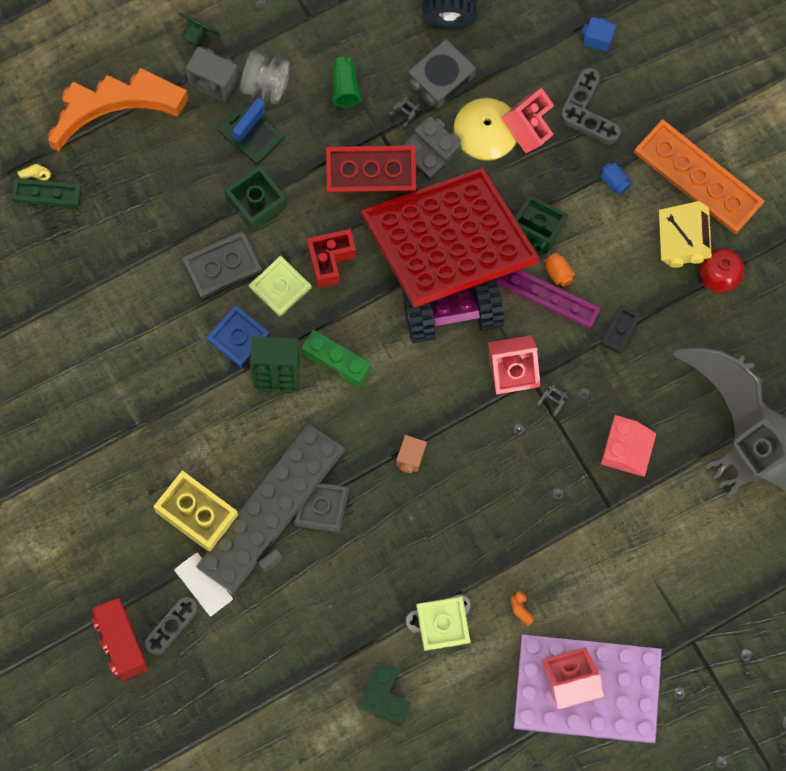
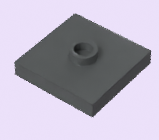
M319 483L310 497L297 511L294 522L295 526L340 533L349 488Z

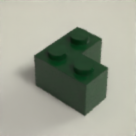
M377 662L358 703V708L401 728L411 702L391 694L399 676V671Z

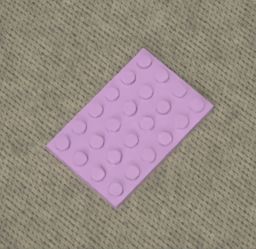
M522 635L514 729L655 743L662 649ZM586 647L599 672L603 697L558 709L551 695L541 660Z

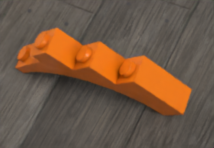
M142 68L139 69L137 74H133L129 85L106 75L103 81H99L96 92L72 82L71 86L67 87L62 94V101L66 109L62 110L57 126L53 127L48 134L49 144L52 149L59 152L68 138L80 127L94 118L112 111L127 108H147L163 111L178 117L188 100L187 90Z

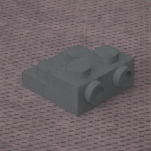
M431 116L402 145L415 146L416 168L429 180L461 152L460 138L454 132L449 134L444 129V123L439 118L433 119Z

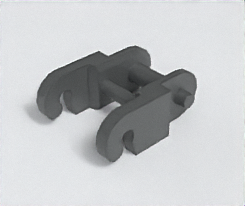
M409 96L403 98L402 103L399 101L393 107V111L389 113V116L393 117L397 111L402 110L409 115L407 123L403 124L404 128L410 125L416 118V112L420 111V104L414 105L409 101ZM407 104L413 110L409 112L403 107Z
M555 383L553 386L550 385L548 387L550 390H546L537 403V406L540 407L544 399L548 398L556 402L558 407L553 414L554 417L557 416L565 403L563 399L568 398L566 395L568 391L562 392L557 389ZM552 391L561 396L560 400L550 395Z

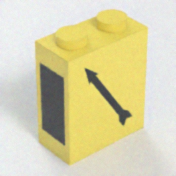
M697 201L659 210L661 260L670 265V267L678 268L682 267L685 263H702L704 259L712 258L708 206Z

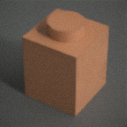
M405 435L396 460V466H399L400 470L407 473H412L413 471L418 473L427 442Z

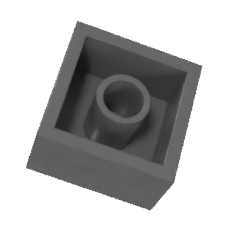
M197 47L185 68L190 87L225 104H228L239 84L236 63L229 58L223 59L217 56L214 51L208 48L202 49Z

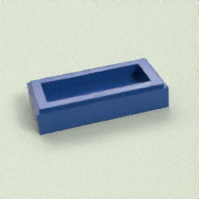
M257 98L232 130L233 140L241 143L265 111L263 100Z

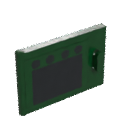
M242 101L216 127V130L258 165L285 136L260 117L241 143L233 140L232 130L250 108V106Z

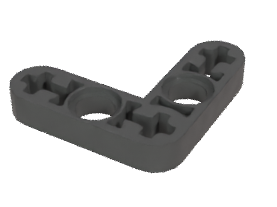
M586 68L581 72L562 109L561 121L565 125L605 144H614L619 140L621 133L619 126L586 110L600 79L597 70ZM593 76V80L590 81L588 88L584 87L586 78ZM578 92L584 93L586 100L579 102L574 98V95ZM571 111L574 112V116L571 119L567 118ZM582 115L583 118H582V120H581V124H579V123H578V120L580 119V116ZM591 119L596 122L597 126L594 129H588L584 122ZM601 124L603 125V128L601 129V132L598 133ZM613 130V135L607 137V132Z

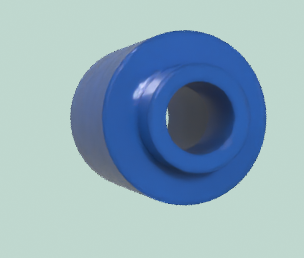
M609 162L600 170L602 173L600 178L614 193L617 192L621 195L632 185L630 177L616 162L613 164Z

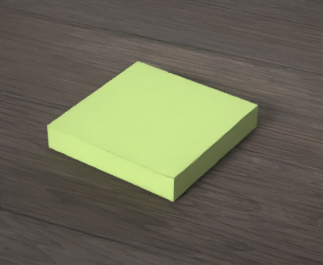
M280 256L249 284V288L276 315L282 317L312 288V285Z
M463 597L416 604L424 651L471 643Z

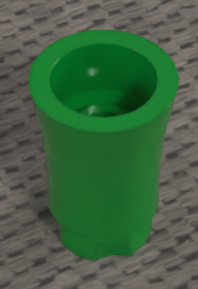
M346 57L336 58L332 62V103L341 108L356 106L361 103L362 95L359 90L353 59Z

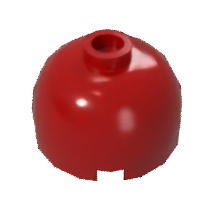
M714 249L711 251L712 258L704 259L700 264L699 276H701L703 285L711 292L724 294L725 292L735 290L742 282L745 272L744 263L741 257L731 249Z

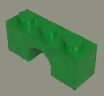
M314 329L301 348L303 357L320 367L323 364L329 366L340 375L342 380L359 390L371 372L370 362Z

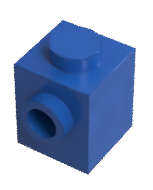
M591 17L589 24L585 23L581 36L585 37L583 45L608 52L616 24L610 23L604 18Z

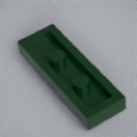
M14 178L11 199L12 202L79 208L81 185Z

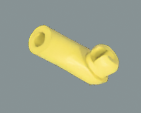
M38 164L18 171L20 179L34 178L36 180L48 181L51 177L50 171Z

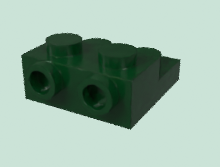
M529 195L516 215L515 220L536 253L543 252L547 254L566 222L568 214Z

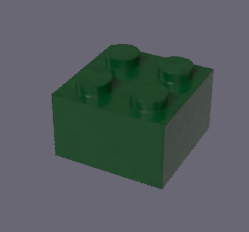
M261 165L224 190L227 202L251 232L288 207L286 196Z

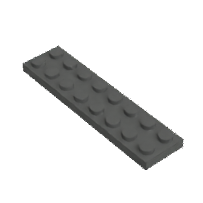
M308 424L238 512L236 520L211 552L208 551L196 568L231 594H234L296 515L302 504L306 502L317 488V485L345 452L344 447Z

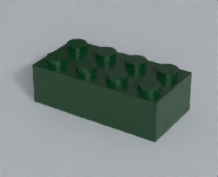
M251 337L250 368L255 389H258L260 392H271V389L280 390L282 393L299 391L301 362L299 340L297 338Z

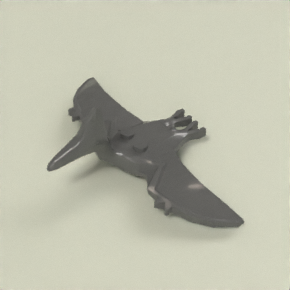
M703 347L677 349L672 354L675 357L693 366L716 386L733 416L735 438L730 450L721 460L712 461L705 466L707 469H711L713 466L718 467L723 464L718 469L717 474L713 476L715 480L722 477L730 466L735 467L738 476L719 484V487L723 488L736 482V485L731 488L730 493L726 497L728 499L732 498L738 493L743 484L753 481H769L786 491V416L771 409L763 402V378L753 371L755 364L746 363L745 355H741L738 359L724 351Z

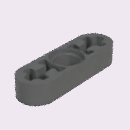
M181 598L147 637L145 646L150 654L155 656L163 654L196 616L198 608L192 598ZM190 603L192 604V612H185L182 615V619L185 620L182 623L181 620L173 614L177 612V614L180 615L183 611L181 606L183 604L188 605ZM169 620H175L178 623V629L173 633L165 630V624ZM162 630L163 634L167 637H170V639L166 641V639L163 638L160 641V644L162 646L160 649H151L153 646L151 644V641L153 639L155 641H158L161 637V634H159L158 632Z

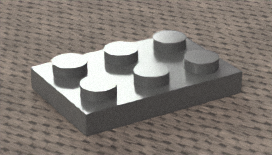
M244 231L182 258L201 299L262 272Z

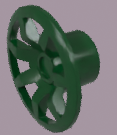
M178 13L188 23L181 38L201 47L207 33L221 35L218 31L184 13Z

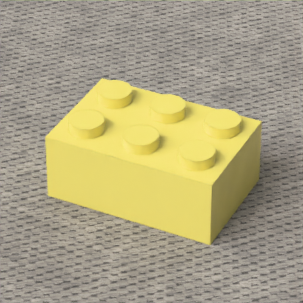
M184 471L180 472L153 506L158 515L209 552H211L238 517V512Z

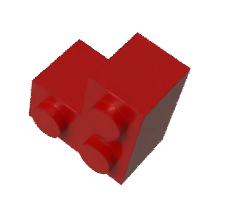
M351 229L307 239V248L317 288L339 284V273L336 263L356 258V248Z

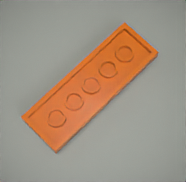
M663 119L634 150V154L694 202L700 201L708 206L709 214L735 235L765 202Z

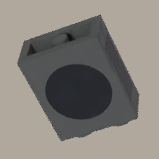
M445 39L408 71V84L414 91L418 90L423 95V99L428 105H433L438 110L475 78L476 67Z

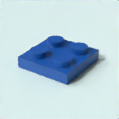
M235 305L206 339L237 366L242 368L250 359L251 337H269L270 332Z

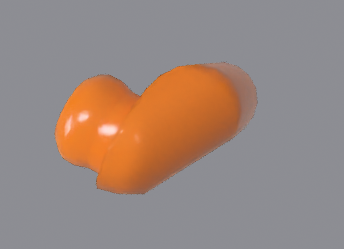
M517 591L510 599L513 613L526 626H529L535 618L523 606V603L527 600L526 595L522 591Z

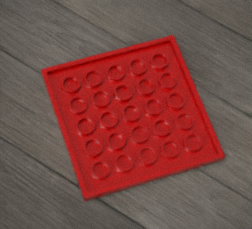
M483 168L361 210L364 222L413 308L539 263V256Z

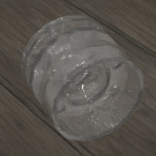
M252 50L244 67L240 93L256 98L260 89H262V100L267 101L270 97L271 103L278 104L287 87L290 60L282 59L279 64V57L274 56L269 65L268 54Z

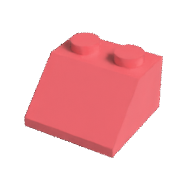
M532 335L487 342L496 394L541 387L537 347Z
M615 415L601 465L645 477L656 433L637 421Z
M586 647L541 660L551 695L558 709L603 697L599 672Z

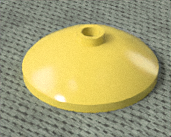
M480 98L467 103L457 114L454 123V133L461 140V149L475 159L486 161L499 159L508 154L514 148L517 141L501 117L511 108L507 104L492 98ZM489 121L491 125L486 126L484 122Z

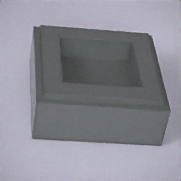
M275 549L259 561V568L265 574L283 560L282 555Z

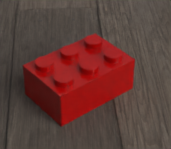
M117 598L93 608L94 616L91 617V620L98 634L102 633L103 635L99 640L104 652L107 655H111L112 659H109L108 663L115 677L120 676L122 681L148 671V666L120 599Z

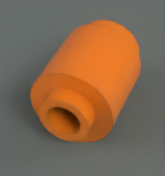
M554 253L544 261L545 269L556 286L561 285L565 287L574 280L575 273L564 256Z

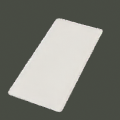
M195 553L175 568V572L208 615L212 616L232 601L233 598L226 589L196 568L202 558L198 553Z

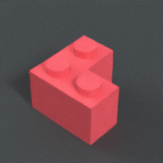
M542 88L526 96L501 117L525 153L541 146L554 135L541 117L554 106Z

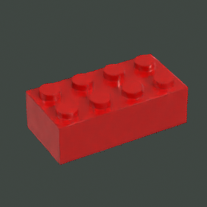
M415 146L326 147L327 193L416 191Z

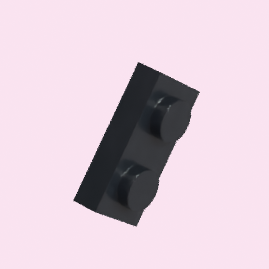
M621 304L601 345L621 355L641 314Z

